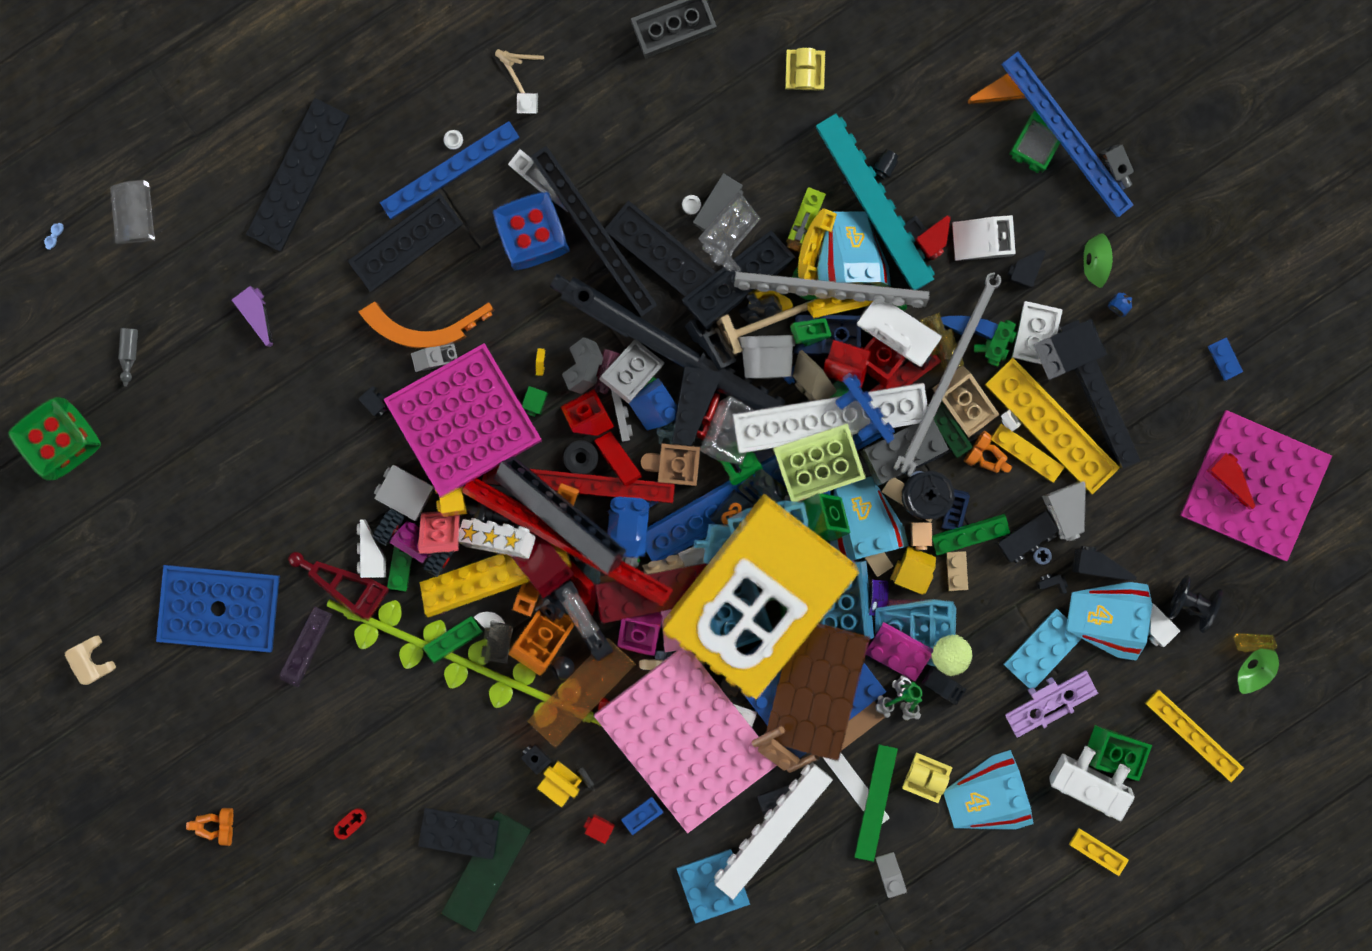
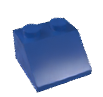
M658 378L645 386L629 403L646 430L665 426L676 418L677 405Z

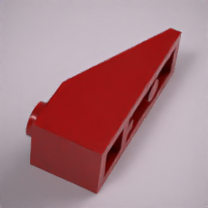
M1222 453L1206 471L1247 509H1254L1256 506L1241 466L1237 463L1238 459L1231 453Z

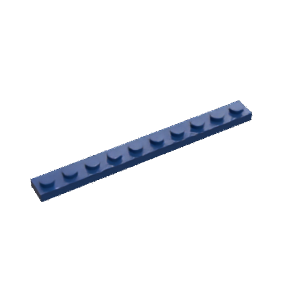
M1016 52L1001 64L1114 215L1119 217L1132 207L1133 203L1020 53Z

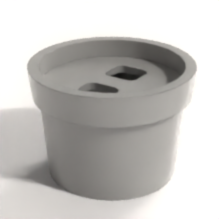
M793 335L738 337L743 350L745 378L791 376L793 346H795Z

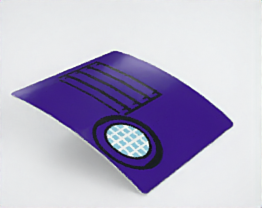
M872 580L873 595L869 615H875L876 608L887 606L888 581Z

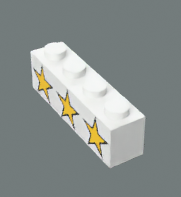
M471 518V520L463 519L459 530V543L465 547L526 559L530 557L536 537L529 533V529L524 527L514 529L513 526L508 524L498 526L495 522L487 521V523H482L481 520Z

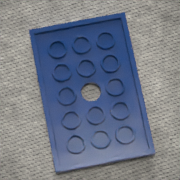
M164 565L156 642L272 652L280 576ZM216 601L223 602L226 607L225 613L221 616H216L211 611V606Z

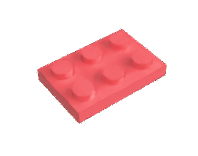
M438 511L421 513L418 543L419 554L458 551L460 515L444 517Z

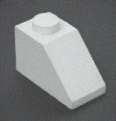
M1152 603L1148 631L1150 637L1148 639L1156 647L1158 645L1165 647L1180 630Z

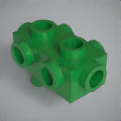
M1005 320V322L1000 321L993 339H987L986 345H974V352H986L985 358L988 359L987 363L998 367L1001 360L1005 361L1009 350L1006 349L1008 343H1013L1017 334L1014 332L1016 324Z

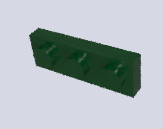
M941 401L933 419L945 443L957 459L972 449L973 446Z

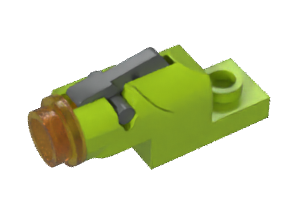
M807 188L787 239V248L800 253L804 237L812 221L819 213L826 195L825 193Z

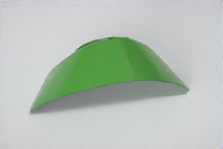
M1098 234L1088 240L1084 250L1085 275L1090 282L1101 288L1109 277L1113 262L1112 248L1104 234ZM1089 253L1092 257L1090 265L1087 264V255Z
M1258 649L1243 663L1238 672V685L1242 694L1259 690L1273 680L1279 668V659L1275 651ZM1253 659H1257V666L1249 669L1247 667L1248 663Z

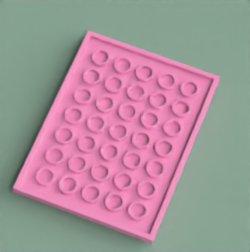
M682 647L594 714L597 721L687 833L777 766L759 753L758 747L752 745V740L759 736L702 663L695 657L694 653L691 650L688 652Z

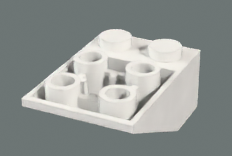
M1013 215L952 222L955 261L1012 257L1016 254Z

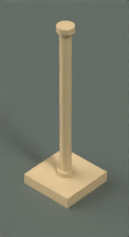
M809 302L737 330L733 328L729 315L721 317L716 323L734 356H737L743 351L738 337L807 311V303Z

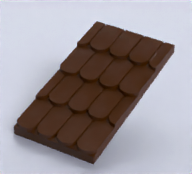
M818 623L782 667L766 733L782 726L785 732L773 738L782 746L838 761L870 637Z

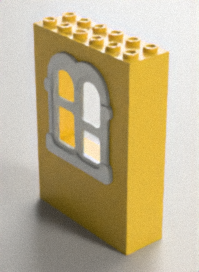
M763 494L663 620L664 634L672 640L674 638L680 642L679 645L684 650L694 652L696 654L695 657L700 662L705 663L706 661L710 664V668L716 674L720 675L721 673L727 677V682L732 686H739L744 695L757 699L859 571L854 562ZM744 577H749L763 588V593L752 606H747L733 595V590ZM773 596L787 606L789 612L772 633H767L756 625L752 619L768 598ZM728 601L742 611L744 616L728 635L717 636L709 627L710 620L722 604ZM745 628H748L763 640L761 647L749 656L740 654L735 647L737 637Z

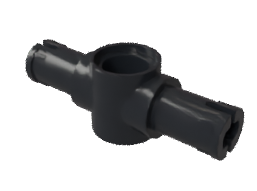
M465 500L466 512L470 513V516H473L472 518L479 519L484 523H487V521H497L510 525V519L480 502Z

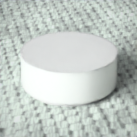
M689 195L684 198L682 208L685 213L695 215L701 209V201L697 196Z

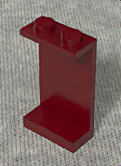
M530 531L529 533L536 538L529 559L509 556L534 585L540 595L545 598L572 577L574 573L548 541Z

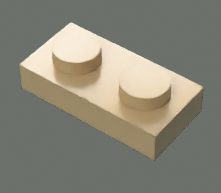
M966 551L947 552L948 591L968 590Z
M679 554L670 555L666 559L651 561L648 564L642 565L645 574L685 567Z

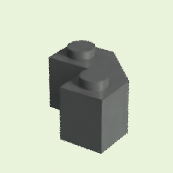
M584 337L569 348L576 364L562 374L568 389L579 394H583L596 384L598 376H596L597 370L603 361V356L597 343Z

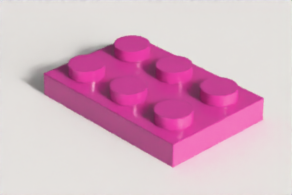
M885 622L880 626L866 651V655L913 681H916L933 653L932 648Z

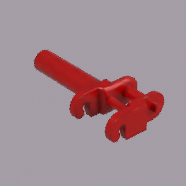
M714 393L706 416L702 420L703 431H697L696 434L703 441L709 439L707 436L708 431L713 428L712 419L721 397L717 393Z

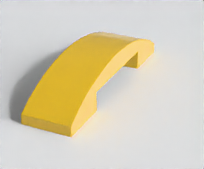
M822 209L808 228L799 255L798 277L800 279H817V268L814 265L825 231H832L837 213Z

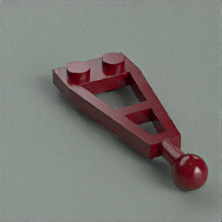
M293 552L288 557L291 566H301L308 570V576L350 612L368 622L389 591V588L373 579L360 577L358 574L318 561L313 565L304 560L303 555L299 552ZM319 570L336 575L331 584H328L317 574ZM343 578L367 586L355 605L336 590Z

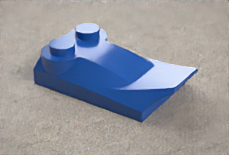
M616 497L611 500L608 535L627 550L624 557H645L649 502L641 498Z

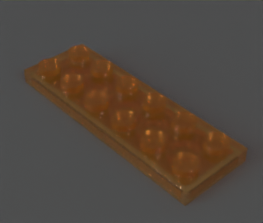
M607 638V641L614 652L599 662L591 654L527 721L555 749L636 665L609 638Z

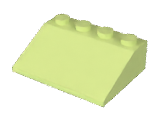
M848 424L774 448L791 501L797 502L817 493H824L866 479Z

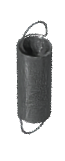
M582 767L577 773L587 788H591L594 783Z

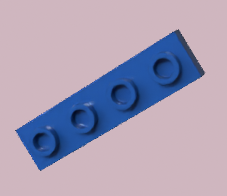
M850 373L845 375L843 381L848 386L849 391L835 400L841 410L854 401L859 402L870 417L871 423L857 432L860 438L865 441L879 432L887 443L894 440V428L889 422H884L882 411L878 406L874 408L871 403L873 399L867 391L863 392L859 387L862 384L857 376L852 377Z

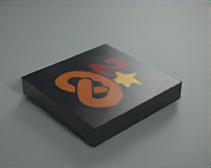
M734 489L709 518L715 524L729 525L728 519L747 508L754 507L755 504Z

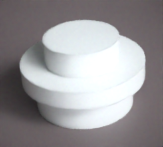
M450 130L444 136V143L449 149H458L463 143V137L460 132Z

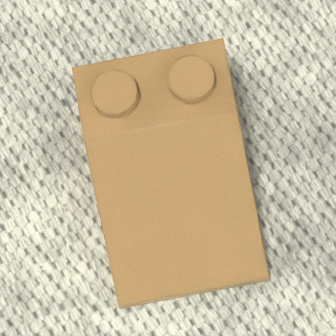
M963 365L958 368L942 402L965 434L970 437L996 418L999 413L972 374ZM939 384L932 388L934 392L936 391Z

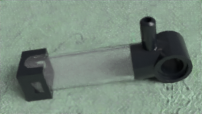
M568 579L556 588L554 593L564 606L591 654L599 662L614 651L578 594L574 584Z

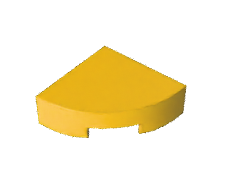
M540 348L537 350L536 375L543 376L545 350Z

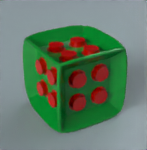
M55 397L43 403L9 431L10 438L29 465L45 480H56L69 473L94 454L101 446L97 435L80 412L67 399Z

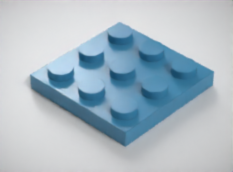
M731 849L677 867L695 923L750 905L744 887L732 899L715 885L714 876L721 868L724 869L728 865L727 860L733 854Z

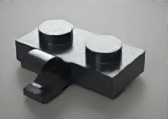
M754 293L747 296L750 301L748 306L739 309L740 316L748 325L783 311L782 305L774 295L759 301Z
M757 470L753 487L760 493L768 496L775 503L784 501L786 487L764 470Z

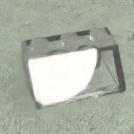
M144 180L110 186L115 243L154 240L149 183Z
M731 396L720 401L700 451L716 460L742 464L747 452H738L733 414L755 410Z

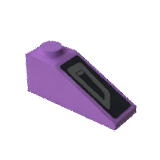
M249 286L233 298L232 301L264 344L271 347L273 343L265 302L262 300L264 295L258 288L254 289Z

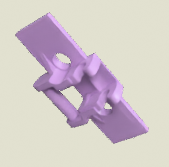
M1085 670L1058 686L1051 677L1046 680L1049 685L1036 692L1033 687L1029 689L1028 692L1033 699L1005 714L1016 737L1018 738L1040 725L1046 728L1049 723L1068 713H1074L1073 707L1098 694L1088 672ZM1072 690L1073 697L1068 699L1064 697L1066 691ZM1063 704L1066 705V706H1064L1063 708H1061V709H1059V710L1053 712L1052 714H1050V715L1044 717V715L1047 714L1048 712H1050V711H1052V710H1055L1056 708H1058L1059 706H1061V705H1063ZM1037 709L1035 712L1036 717L1031 718V710Z

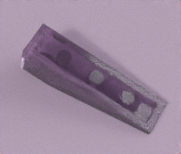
M314 607L280 673L282 681L299 687L332 614Z

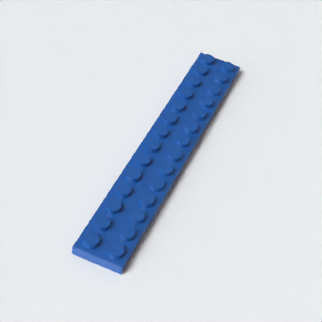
M877 432L865 441L858 434H852L851 436L856 451L882 437V434ZM776 454L760 463L766 473L786 487ZM755 474L737 485H732L728 481L647 527L645 550L651 561L666 559L670 555H676L692 546L695 540L706 538L708 525L715 524L709 517L734 489L756 504L763 494L753 487Z

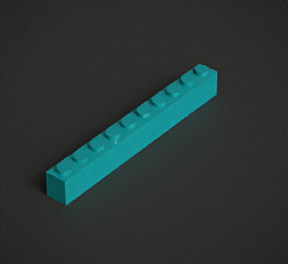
M834 114L817 124L816 129L911 290H918L932 282L935 273L930 265L926 266L923 259H925V256L920 248L916 249L914 246L915 239L912 234L905 231L903 226L906 224L900 215L897 217L894 209L896 207L892 200H887L884 193H886V190L882 183L876 182L874 178L876 176L875 171L871 166L868 167L864 161L866 156L861 149L858 151L855 144L857 141L852 133L848 134L845 127H847V124L843 117H838L837 114Z

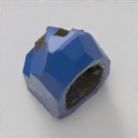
M1117 293L1109 302L1108 307L1117 315L1125 317L1132 308V297L1127 296L1125 293Z

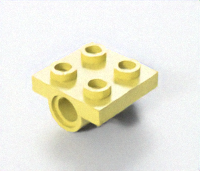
M813 48L787 50L785 89L824 90L825 51H816Z
M916 752L902 789L938 803L941 795L946 790L953 767Z

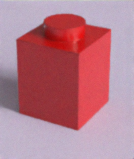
M594 814L592 818L588 817L584 828H586L585 834L606 844L615 824Z

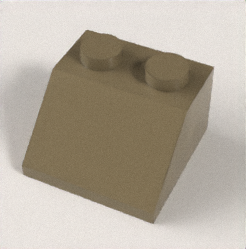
M801 350L793 372V377L797 381L795 386L801 393L806 392L804 395L809 401L830 398L837 390L823 370Z

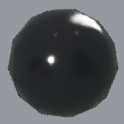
M560 656L553 660L551 669L557 679L566 680L573 675L575 665L570 658Z

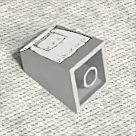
M1084 481L1075 482L1042 496L1051 519L1059 529L1057 533L1060 539L1072 541L1079 538L1080 533L1084 532L1086 488Z

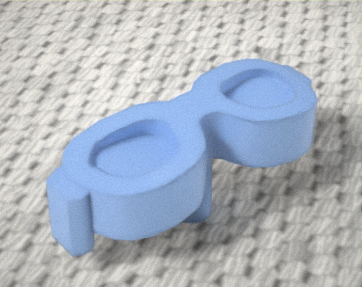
M63 224L52 225V234L44 240L47 249L51 250L56 245V238L64 229Z

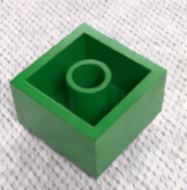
M817 493L801 501L804 502L808 518V528L822 539L835 541L851 533L842 497Z

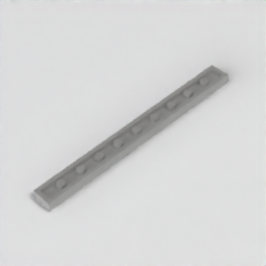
M736 272L734 287H738L741 290L758 289L761 292L777 291L780 294L796 293L799 296L835 297L838 300L854 299L857 302L873 301L877 304L885 302L896 306L912 305L915 308L926 307L929 300V292L742 272Z

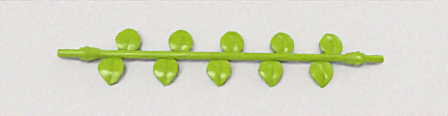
M330 599L327 603V607L343 613V616L347 617V619L364 622V624L357 627L354 635L360 649H366L376 642L378 629L409 642L400 649L399 653L402 665L406 669L413 668L421 661L423 646L446 632V626L442 620L432 622L425 627L423 632L425 641L392 627L399 623L402 616L401 606L397 600L382 605L379 609L380 621L371 617L369 622L353 614L342 604ZM486 639L470 646L468 650L470 660L454 653L444 657L454 662L448 665L444 671L445 680L449 688H456L463 684L468 676L467 668L499 681L489 691L490 700L495 708L506 705L512 698V688H515L544 701L538 704L534 710L535 720L539 727H546L554 722L558 714L557 707L574 714L576 718L581 719L584 723L593 722L601 726L594 717V712L590 711V709L573 706L581 695L580 684L575 678L559 686V699L527 686L533 682L536 673L522 663H518L513 669L515 680L483 666L488 663L491 657V647Z

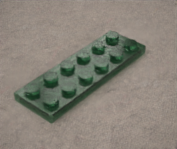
M498 811L493 818L494 820H500L494 859L475 856L471 858L441 913L474 932L478 928L531 829Z

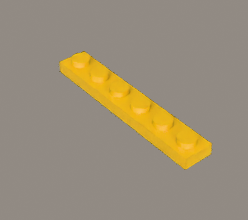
M1157 689L1145 702L1152 711L1229 782H1232L1244 769L1160 690Z

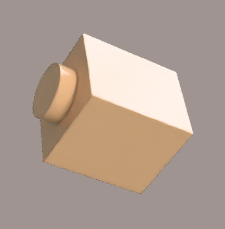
M911 523V546H916V550H927V546H932V523Z

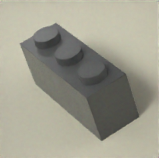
M723 173L693 221V225L712 237L714 233L719 234L724 225L721 223L725 216L727 218L730 216L734 209L731 207L735 200L739 201L744 193L742 191L743 185Z

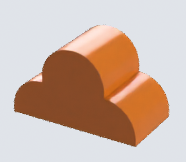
M538 610L508 655L541 676L577 621L565 614L560 620L557 618L553 622Z

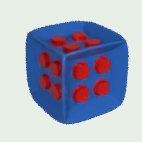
M549 192L527 196L493 210L495 222L513 270L529 268L555 259L570 251Z

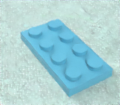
M1055 609L1004 663L1029 689L1032 687L1035 689L1081 640L1080 637L1066 631L1068 619L1058 609Z

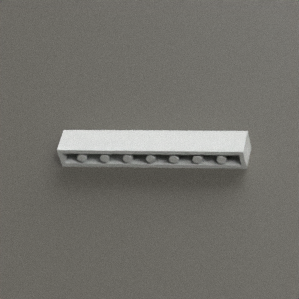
M813 762L811 765L807 764L801 771L802 776L790 784V790L787 794H782L778 798L777 806L765 814V820L762 824H757L751 833L753 835L740 844L738 853L736 855L732 854L727 860L728 865L724 869L721 868L714 876L715 885L732 899L738 895L831 783V777Z

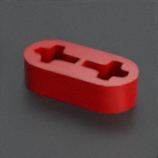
M360 808L352 810L334 827L335 836L338 839L348 838L366 821L365 811ZM353 813H360L362 821L357 820L352 823L351 820L355 817ZM348 824L350 827L346 830L347 835L345 833L340 834L339 826L344 827Z

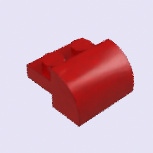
M833 340L823 372L828 378L845 383L843 377L850 373L852 377L856 375L863 385L871 351Z

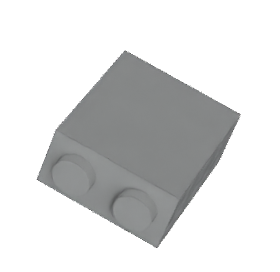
M392 465L391 468L388 467L383 475L385 480L383 484L379 483L374 492L376 494L374 499L417 521L435 488L398 466Z

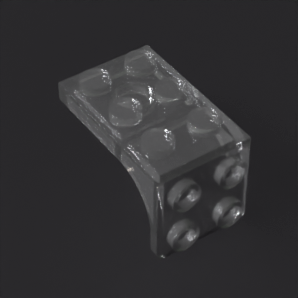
M737 193L698 239L703 244L702 248L712 255L711 259L719 266L722 264L730 272L732 270L740 272L741 269L731 258L732 253L761 218L744 196Z

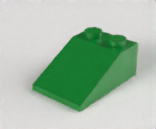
M1095 725L1087 747L1093 749L1096 754L1089 765L1115 774L1119 764H1122L1130 769L1127 778L1139 781L1152 745Z

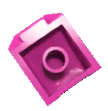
M656 612L622 619L617 647L655 656L663 616Z

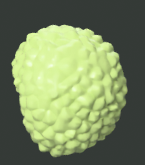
M957 634L940 638L936 645H934L933 653L931 654L937 669L949 676L963 673L969 667L972 660L970 645Z

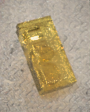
M1235 633L1234 642L1239 651L1249 652L1258 649L1274 651L1277 649L1273 635Z

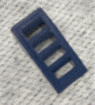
M954 489V496L963 498V501L954 499L953 504L961 506V509L952 507L943 517L942 528L952 530L962 527L970 498L968 492ZM950 512L959 513L960 515L959 517L950 515ZM948 519L958 521V524L949 523Z

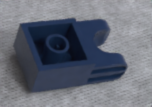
M812 315L796 316L795 323L826 318L832 336L809 346L798 344L794 347V354L798 356L799 352L803 350L808 356L828 357L833 340L861 348V328L857 323L862 316L825 315L813 318ZM840 333H844V336L847 337L843 340H839V338H837L836 336H839Z

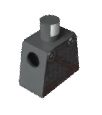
M1111 145L1096 153V156L1114 180L1118 181L1122 190L1132 185L1128 175L1132 174L1134 170L1123 145Z

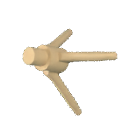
M499 49L495 53V56L500 58V61L504 63L519 91L525 93L512 69V65L514 63L521 64L522 61L519 59L543 60L544 56L513 54Z

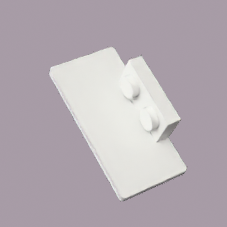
M872 302L857 323L860 328L919 367L924 364L942 338L939 334L892 303L884 302L877 304Z

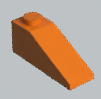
M1006 74L971 96L968 104L1024 99L1026 97L1009 74Z

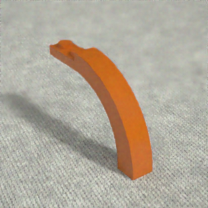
M376 302L363 308L359 313L374 330L387 339L407 347L424 349L459 342L466 338L463 333L464 329L466 331L471 330L476 326L475 323L480 319L483 321L487 320L495 310L490 303H487L447 328L428 332L415 331L396 324L382 311Z
M561 483L557 493L574 506L579 490ZM531 582L522 584L512 609L530 617L540 596V593Z

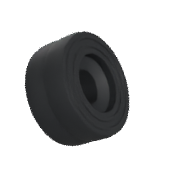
M575 441L565 449L563 456L564 464L572 473L589 474L597 466V450L587 441ZM579 452L585 453L587 457L586 461L581 464L575 459L576 454Z

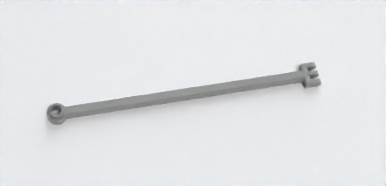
M995 273L987 275L985 279L986 286L904 458L899 456L894 466V469L897 470L900 463L903 464L902 473L905 472L907 467L911 468L908 471V476L913 474L917 465L913 460L993 291L1001 283L999 275L995 278V285L989 283V280L994 278Z

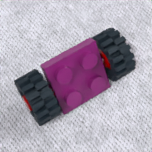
M390 509L380 522V525H378L373 538L385 546L390 542L422 563L429 556L424 570L438 577L454 551L419 554L420 528L407 520L399 529L405 517Z

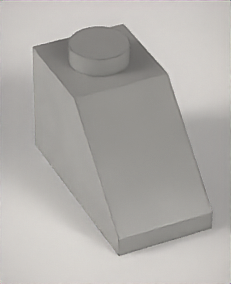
M894 852L875 857L888 898L907 893Z

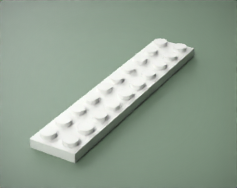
M924 383L868 392L873 399L871 403L874 408L879 407L884 415L882 419L885 423L889 422L893 428L921 423L927 410ZM840 397L733 414L739 453L778 447L844 424H848L851 435L858 434L859 430L871 423V419L860 403L856 401L841 410L835 402Z

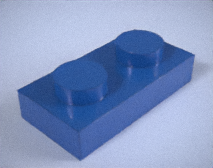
M1227 337L1208 346L1224 381L1243 372Z
M651 796L621 820L630 833L634 835L661 815L663 810L653 796Z

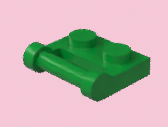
M737 442L725 450H719L715 453V458L723 465L732 485H737L753 476L757 470H763L753 451L738 452ZM733 456L742 472L736 473L727 458Z

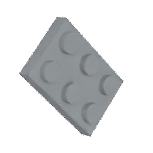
M634 340L601 375L599 380L629 404L663 367L664 362L639 341Z

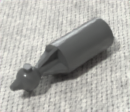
M120 328L118 359L123 369L120 379L123 381V385L127 387L132 379L129 371L136 360L138 330Z

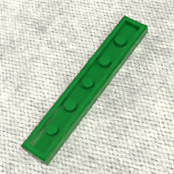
M878 744L855 858L874 862L898 748Z

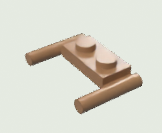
M782 726L752 740V745L758 747L759 753L789 773L819 759V756L813 754L799 759L775 741L773 738L785 732Z

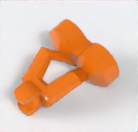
M983 431L977 438L973 448L967 453L964 462L969 466H973L979 461L980 466L984 469L996 473L1000 469L1007 473L1010 472L1012 466L1006 463L1007 456L996 445L990 444L992 435ZM983 451H991L997 458V462L985 461L982 456Z
M222 808L219 816L215 814L197 816L196 821L187 822L186 829L195 830V835L208 840L218 837L219 845L230 846L233 835V808ZM210 821L218 822L219 830L209 832L204 829V823Z

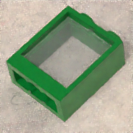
M1034 111L1009 154L1013 156V160L1019 163L1024 162L1029 165L1031 170L1039 173V171L1043 172L1047 168L1060 142L1040 115Z

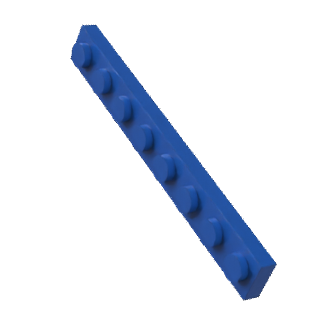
M508 121L389 196L380 204L389 218L393 219L520 139V137Z

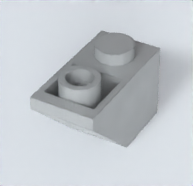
M454 344L424 348L411 353L415 372L439 368L458 358Z

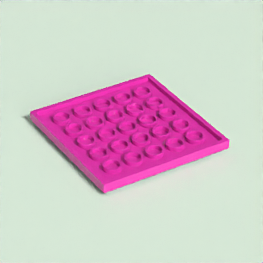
M485 343L384 399L440 498L499 466L502 461L515 457L542 441Z
M1225 410L1180 516L1281 560L1288 561L1332 455ZM1222 453H1231L1238 459L1237 463L1241 466L1256 506L1254 509H1247L1206 471Z

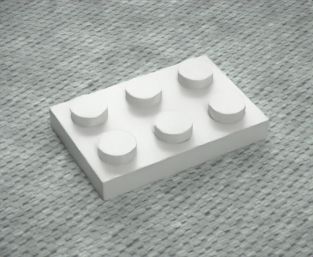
M1025 301L1012 358L1042 364L1033 344L1057 334L1062 309Z

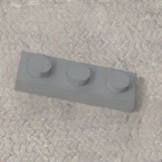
M611 389L622 442L630 441V436H633L631 425L626 423V418L629 417L627 406H623L622 398Z

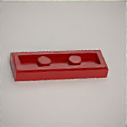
M611 431L594 441L624 486L641 478V473Z

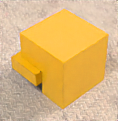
M907 546L902 561H897L890 579L895 581V584L922 595L926 594L933 579L936 557Z
M557 761L553 768L549 766L544 772L545 778L537 788L562 807L570 796L574 798L578 794L580 789L577 786L582 779L561 762Z

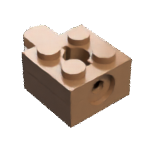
M662 444L661 454H644L641 459V465L646 471L659 472L658 482L696 486L700 447Z

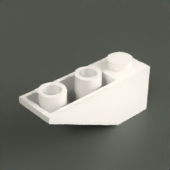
M360 520V523L357 524V535H360V543H357V554H360V562L357 563V573H360V577H386V557L377 540L373 538L374 534L367 521Z

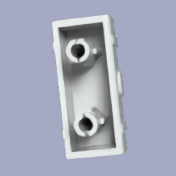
M1087 746L1084 747L1078 761L1062 754L1049 777L1051 786L1105 813L1109 817L1122 821L1134 800L1132 789L1123 784L1130 769L1119 764L1114 776L1110 778L1088 767L1096 752Z

